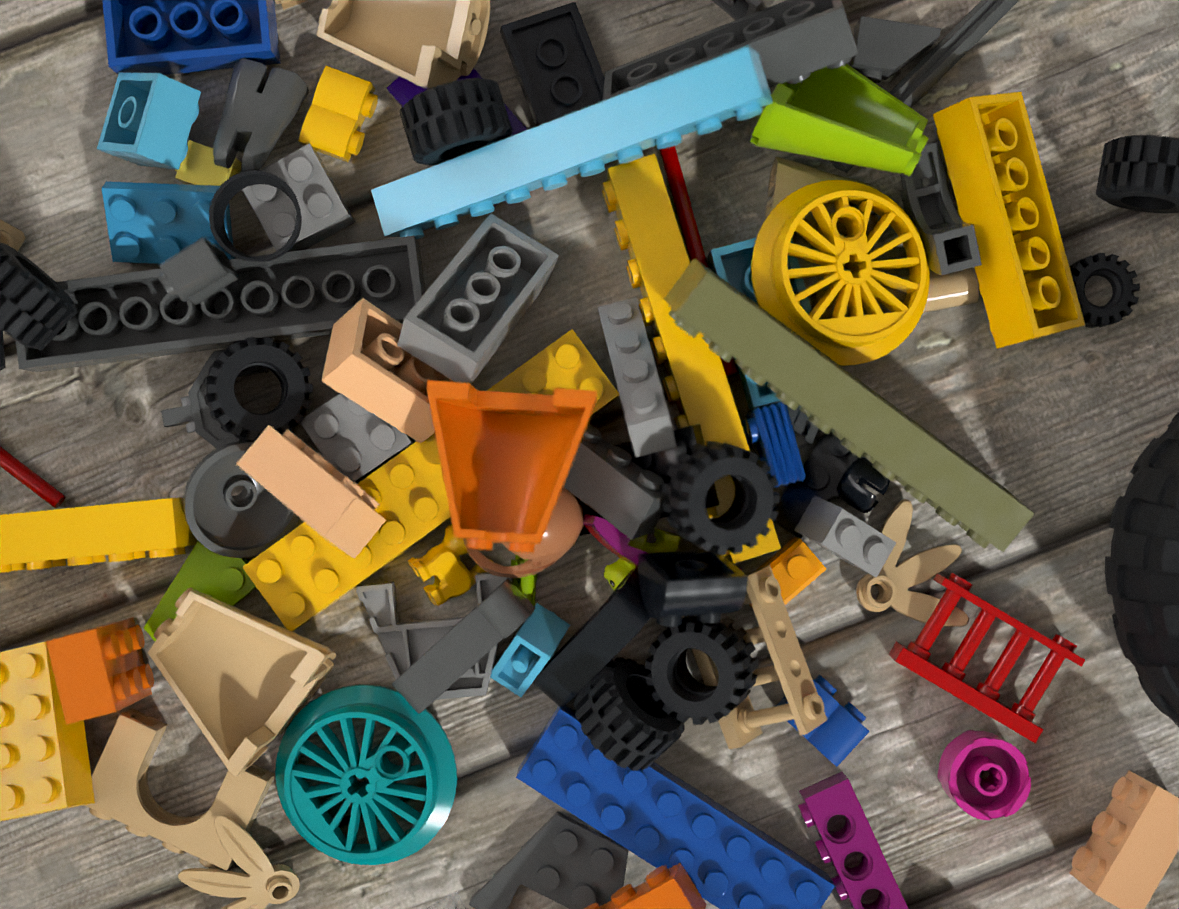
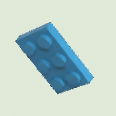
M106 181L102 186V195L112 262L160 264L202 237H206L212 244L216 243L222 249L215 240L209 224L210 204L220 186ZM228 203L224 216V227L230 242L233 244L230 206ZM223 250L229 260L235 259V257Z

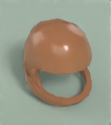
M563 487L541 544L535 545L534 553L513 552L523 559H529L522 564L502 566L487 559L478 549L467 548L469 556L481 569L494 576L517 579L535 575L557 562L576 544L583 527V505L578 497ZM463 539L465 546L467 547V539ZM503 544L509 550V544Z

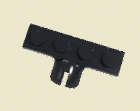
M831 432L824 434L803 465L806 476L804 480L791 483L781 497L780 503H777L773 509L778 514L776 520L772 521L802 541L805 537L796 532L795 528L814 495L828 502H831L833 499H841L856 510L868 513L876 507L879 501L876 500L877 497L873 493L863 488L864 484L881 495H884L889 487L890 480L872 466L873 463L863 455L859 458L853 454Z

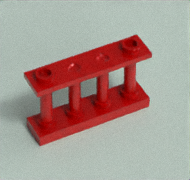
M937 573L933 580L947 588L915 643L910 641L906 647L896 641L888 655L902 666L1036 743L1044 729L1033 722L1036 716L1033 711L1065 658L1082 667L1085 659L1074 653L1077 645L1058 634H1055L1051 640L969 592L973 584L956 574L951 573L947 579ZM963 597L982 609L949 663L945 661L943 666L940 667L928 660L932 654L929 650L958 601ZM997 617L1016 628L985 682H979L977 687H974L963 680L966 676V673L963 671ZM1030 638H1033L1051 650L1020 702H1014L1010 708L998 701L1001 696L998 691Z

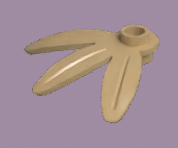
M904 499L895 506L880 529V532L895 541L896 545L877 578L866 574L859 580L856 594L861 606L868 611L882 612L891 606L897 612L926 624L940 599L927 594L908 591L907 589L923 583L945 570L960 556L962 549L957 544L933 547L911 556L896 567L895 565L908 536L913 512L911 501ZM872 585L876 586L879 591L876 599H873L870 590ZM955 607L943 627L966 626L969 622V617L964 611Z
M218 816L215 819L214 825L217 834L232 860L248 874L206 868L185 869L178 874L181 882L197 891L218 897L240 898L221 909H265L269 903L281 904L291 900L300 888L298 875L289 866L283 864L272 865L258 842L242 826L227 816Z

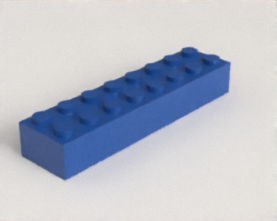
M567 705L557 707L518 768L517 779L655 868L666 865L669 869L681 863L702 898L719 909H821L835 887L828 873L659 764L653 762L648 768L644 770L640 768L638 771H635L628 767H620L613 760H608L603 756V753L591 744L589 738L585 736L581 729V724L577 721L576 711Z

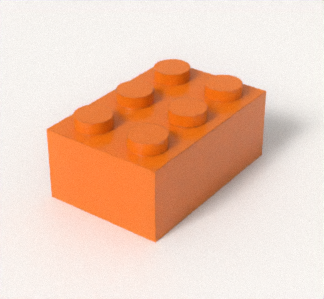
M134 618L85 629L46 641L66 724L117 712L152 695L151 687L154 686V676L150 665L144 662L141 650L145 645L144 635L141 627L135 625Z

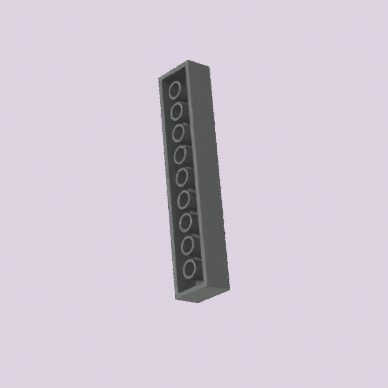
M415 236L291 251L274 260L263 262H250L238 258L230 259L229 261L238 273L239 279L197 305L190 300L183 302L178 295L172 297L167 292L159 279V275L163 273L161 268L56 282L72 299L77 313L43 350L30 348L16 341L19 369L44 372L228 348L235 342H241L250 337H255V339L269 337L273 338V342L328 335L332 332L333 324L362 298L403 325L404 318L426 292L420 243ZM260 255V256H253V257H263V256H267V255Z

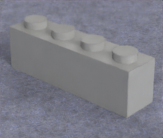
M637 297L597 307L635 456L639 457L677 447Z

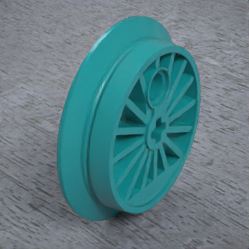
M345 686L329 691L311 701L295 716L281 740L276 758L277 791L281 805L293 827L317 850L332 858L351 864H387L406 858L419 851L436 836L444 825L456 795L457 766L455 755L447 734L440 723L427 709L418 714L398 691L382 686ZM352 718L366 719L361 754ZM340 720L347 751L328 726L329 723ZM376 721L391 727L383 741L372 749ZM315 731L333 756L308 741ZM301 752L327 769L298 764ZM386 752H398L403 758V764L395 765L391 763L386 756ZM417 753L422 764L412 766ZM425 775L427 788L396 783L394 781ZM356 777H357L358 779H361V778H363V777H366V778L368 779L369 783H368L367 781H363L362 783H359V782L357 781ZM304 778L328 783L309 786ZM334 794L322 803L318 799L319 796ZM395 796L425 801L422 813ZM345 799L335 817L332 818L327 810ZM352 805L346 838L338 825ZM388 808L414 825L404 832ZM361 811L369 844L356 843ZM375 814L393 839L381 842Z

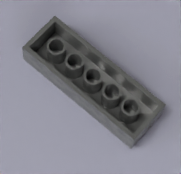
M786 0L606 71L603 101L747 46L759 53L769 91L771 87L777 86L779 83L795 84L807 79L811 72L821 68L834 69L847 64L851 57L859 53L842 0Z

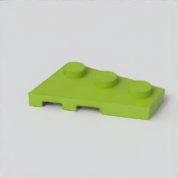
M197 541L144 626L145 631L155 642L157 640L154 637L155 631L168 618L175 620L177 617L175 612L178 610L175 607V603L189 588L231 606L238 604L257 588L242 568L248 563L247 559L231 558L216 554Z

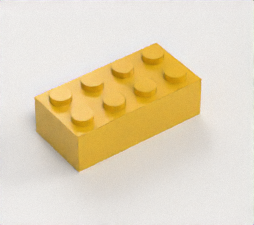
M46 642L0 652V821L25 818L95 803L84 720L66 724Z

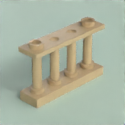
M770 565L747 575V592L743 605L752 604L759 626L745 630L748 634L743 638L746 643L753 641L754 645L766 642L774 664L758 668L752 672L757 675L756 683L752 687L780 681L788 704L755 711L748 695L732 712L719 720L729 750L743 747L762 734L760 726L794 719L801 736L808 734L827 721L824 703L817 693L782 599L780 585L774 577ZM691 648L704 684L717 686L719 676L714 661L703 651Z

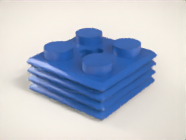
M781 401L749 410L745 415L746 420L741 421L747 443H753L755 454L759 456L758 459L765 461L771 469L768 474L776 476L778 485L773 488H779L780 485L787 486L788 483H795L796 481H803L806 476L787 405Z

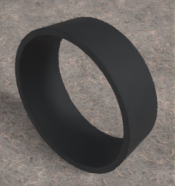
M245 171L227 179L217 189L209 209V224L217 243L228 254L244 261L263 262L274 260L288 252L300 234L302 218L296 195L285 181L265 171ZM256 184L271 185L282 190L291 199L296 209L295 228L287 243L278 251L263 257H252L239 251L230 242L224 227L225 211L230 200L240 190Z

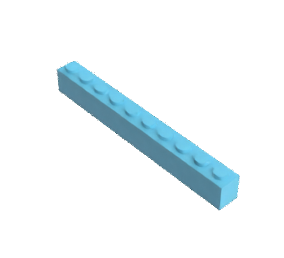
M747 46L374 188L371 192L384 236L396 238L415 236L416 239L424 237L423 230L434 226L436 230L453 227L459 224V217L471 214V217L486 215L495 210L494 204L505 200L507 204L527 200L531 197L530 191L541 187L545 191L560 188L568 184L566 178L580 173L581 177H588L601 173L605 170L604 164L617 159L619 163L637 160L643 156L642 150L656 145L658 149L675 146L682 142L681 136L696 131L698 135L714 132L722 127L721 121L737 116V120H745L755 117L763 112L762 106L773 103L759 53Z

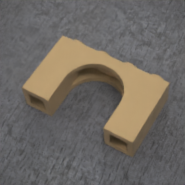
M133 708L121 713L91 776L95 803L84 806L89 807V812L97 818L103 820H112L113 818L126 824L125 828L134 835L148 837L150 835L163 841V847L169 851L178 854L187 852L198 857L199 863L209 869L221 870L222 868L227 871L234 861L224 849L217 834L214 821L218 816H227L249 833L275 777V773L255 764H252L238 777L233 776L228 770L217 796L207 812L192 817L171 814L154 800L148 785L149 765L168 724Z

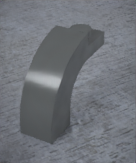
M938 142L927 143L910 176L903 173L900 174L903 190H900V195L906 214L911 218L920 234L928 266L936 274L946 275L982 265L974 224L962 221L952 203Z

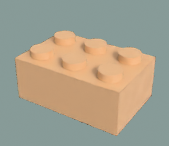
M362 298L333 324L322 382L364 407L368 412L391 424L400 432L422 443L435 433L427 393V381H454L398 347L397 344L403 325Z
M269 425L236 463L321 536L354 559L386 521L374 511L379 506L377 501L288 429L281 435Z
M1128 770L1126 776L1121 777L1115 783L1111 794L1113 798L1107 809L1100 812L1092 824L1093 833L1088 842L1076 851L1072 859L1073 868L1070 874L1094 894L1120 909H1145L1179 850V798Z

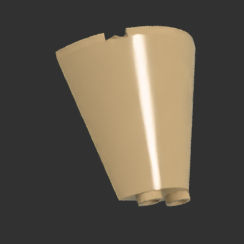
M332 0L329 8H322L316 36L416 85L430 89L456 81L461 75L468 76L473 70L482 52L487 35L490 0Z
M189 588L175 603V607L178 609L175 612L177 614L175 620L168 618L155 631L154 637L157 640L148 651V654L226 768L233 776L238 777L267 751L268 747L266 745L273 741L279 733L282 735L295 716L313 698L334 665L332 661L336 657V653L322 644Z

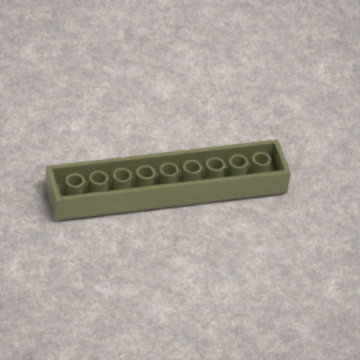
M693 259L664 298L672 309L669 315L675 319L674 323L694 338L699 332L702 333V339L709 344L708 347L727 362L732 357H735V363L743 369L742 372L760 386H763L768 381L767 386L776 393L775 396L793 410H796L801 405L799 409L809 417L808 420L826 434L831 432L841 440L840 443L859 458L863 455L873 463L872 466L891 481L896 479L911 496L923 504L925 502L936 509L935 512L953 526L959 525L972 540L986 549L989 544H992L1001 552H1004L1034 516L1035 513L1005 487L697 259Z

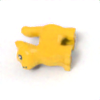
M452 523L445 528V536L441 544L432 547L420 558L412 557L408 560L417 577L420 576L423 582L432 576L435 577L434 583L423 587L431 603L436 606L442 605L449 598L465 594L476 584L475 575L477 573H487L477 564L471 570H468L461 562L460 555L467 554L468 551L463 539L454 537Z

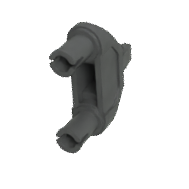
M224 349L214 351L189 390V396L181 397V407L161 410L164 427L186 425L187 433H198L216 449L228 443L242 441V439L236 438V435L230 432L226 433L220 428L219 422L213 420L209 414L211 410L209 405H206L204 398L206 395L204 384L209 368ZM251 366L241 371L237 377L264 372L269 373V369L262 366Z

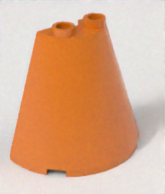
M428 380L427 393L454 537L467 539L466 548L492 550L493 543L509 544L510 552L534 553L535 545H540L596 405L597 391L554 388V395L478 391L470 383Z

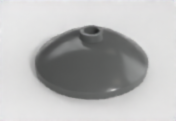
M253 440L228 443L209 453L194 468L184 490V516L192 534L204 547L226 557L246 558L261 554L290 533L300 518L236 464L255 442ZM236 486H243L242 492L239 495H231L232 490Z

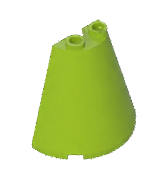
M848 64L834 69L824 67L813 71L807 79L795 84L784 82L782 85L779 83L771 94L773 103L765 105L752 133L753 136L750 143L758 147L893 173H903L910 176L929 138L922 134L928 119Z

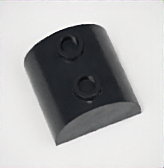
M710 550L643 553L638 555V579L644 607L647 613L652 618H657V623L662 626H679L682 624V616L696 615V620L707 624L718 623L721 621V613L737 612L745 601L748 576L724 555L716 554Z

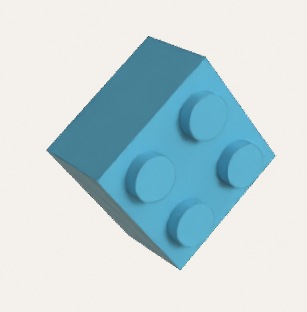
M119 72L97 150L139 166L179 170L181 162L187 155V140L191 126L199 114L198 102L201 91L160 73Z

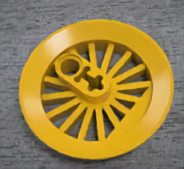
M820 181L806 185L785 197L774 207L763 222L754 243L751 260L752 285L757 304L840 366L864 364L887 355L906 340L919 322L929 292V266L920 234L911 218L895 201L884 193L854 181ZM834 203L835 212L829 215L824 205ZM849 203L859 205V208L849 207ZM810 211L819 225L818 232L803 220ZM873 211L881 216V218L866 237L870 213ZM837 221L842 222L846 226V238L837 231ZM890 224L898 237L869 252ZM796 231L818 251L790 243L794 232ZM900 244H903L907 254V258L872 261ZM790 255L821 266L788 269L787 258ZM844 268H850L851 271H844ZM909 268V281L880 271ZM824 277L797 294H794L789 279ZM882 285L907 293L904 303L899 301ZM829 286L808 315L801 307L799 301ZM836 296L831 319L818 320ZM876 299L888 308L891 313H883ZM847 305L849 308L850 317H845ZM863 307L867 315H863Z

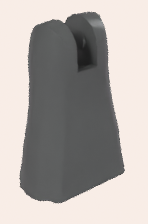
M245 58L239 59L233 68L222 118L214 140V163L217 166L229 169L239 151L244 153L242 172L260 171L277 141L308 96L309 89L306 82L297 73L281 68H272L268 77L267 66Z

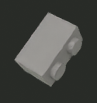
M815 495L795 528V531L850 565L876 578L896 545L895 541L848 511Z

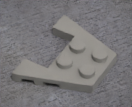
M488 572L477 573L475 578L478 604L502 584L507 577L494 576ZM394 581L356 586V593L370 617L369 622L374 633H377L386 652L385 657L395 679L464 618L455 617L400 623L398 621ZM498 644L436 700L486 695Z

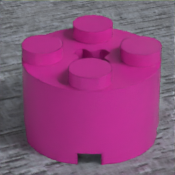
M967 730L954 738L941 755L938 770L939 782L948 797L972 817L981 820L1007 817L1016 813L1026 802L1031 789V778L1029 777L1027 761L1015 746L1001 737L986 731ZM982 770L990 773L986 780L979 777Z

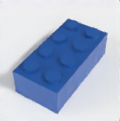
M102 0L108 65L117 74L119 72L171 75L234 68L235 63L241 58L256 61L263 65L281 64L274 0Z

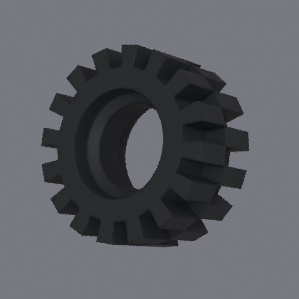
M1097 253L1083 258L1070 266L1086 324L1085 327L1100 328L1123 320V317L1128 316L1133 311L1130 307L1138 302L1139 297L1134 296V292L1140 291V283L1133 284L1132 278L1138 276L1135 270L1129 272L1126 269L1130 265L1126 260L1117 261L1119 257L1117 255L1110 254L1105 256V253ZM1092 276L1104 277L1112 286V297L1104 306L1094 305L1086 298L1085 285Z

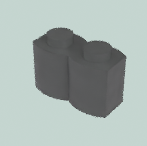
M202 237L160 263L163 273L159 275V279L167 292L172 297L178 295L183 302L190 300L195 305L239 279L238 273L224 251L216 243L212 244L206 237Z

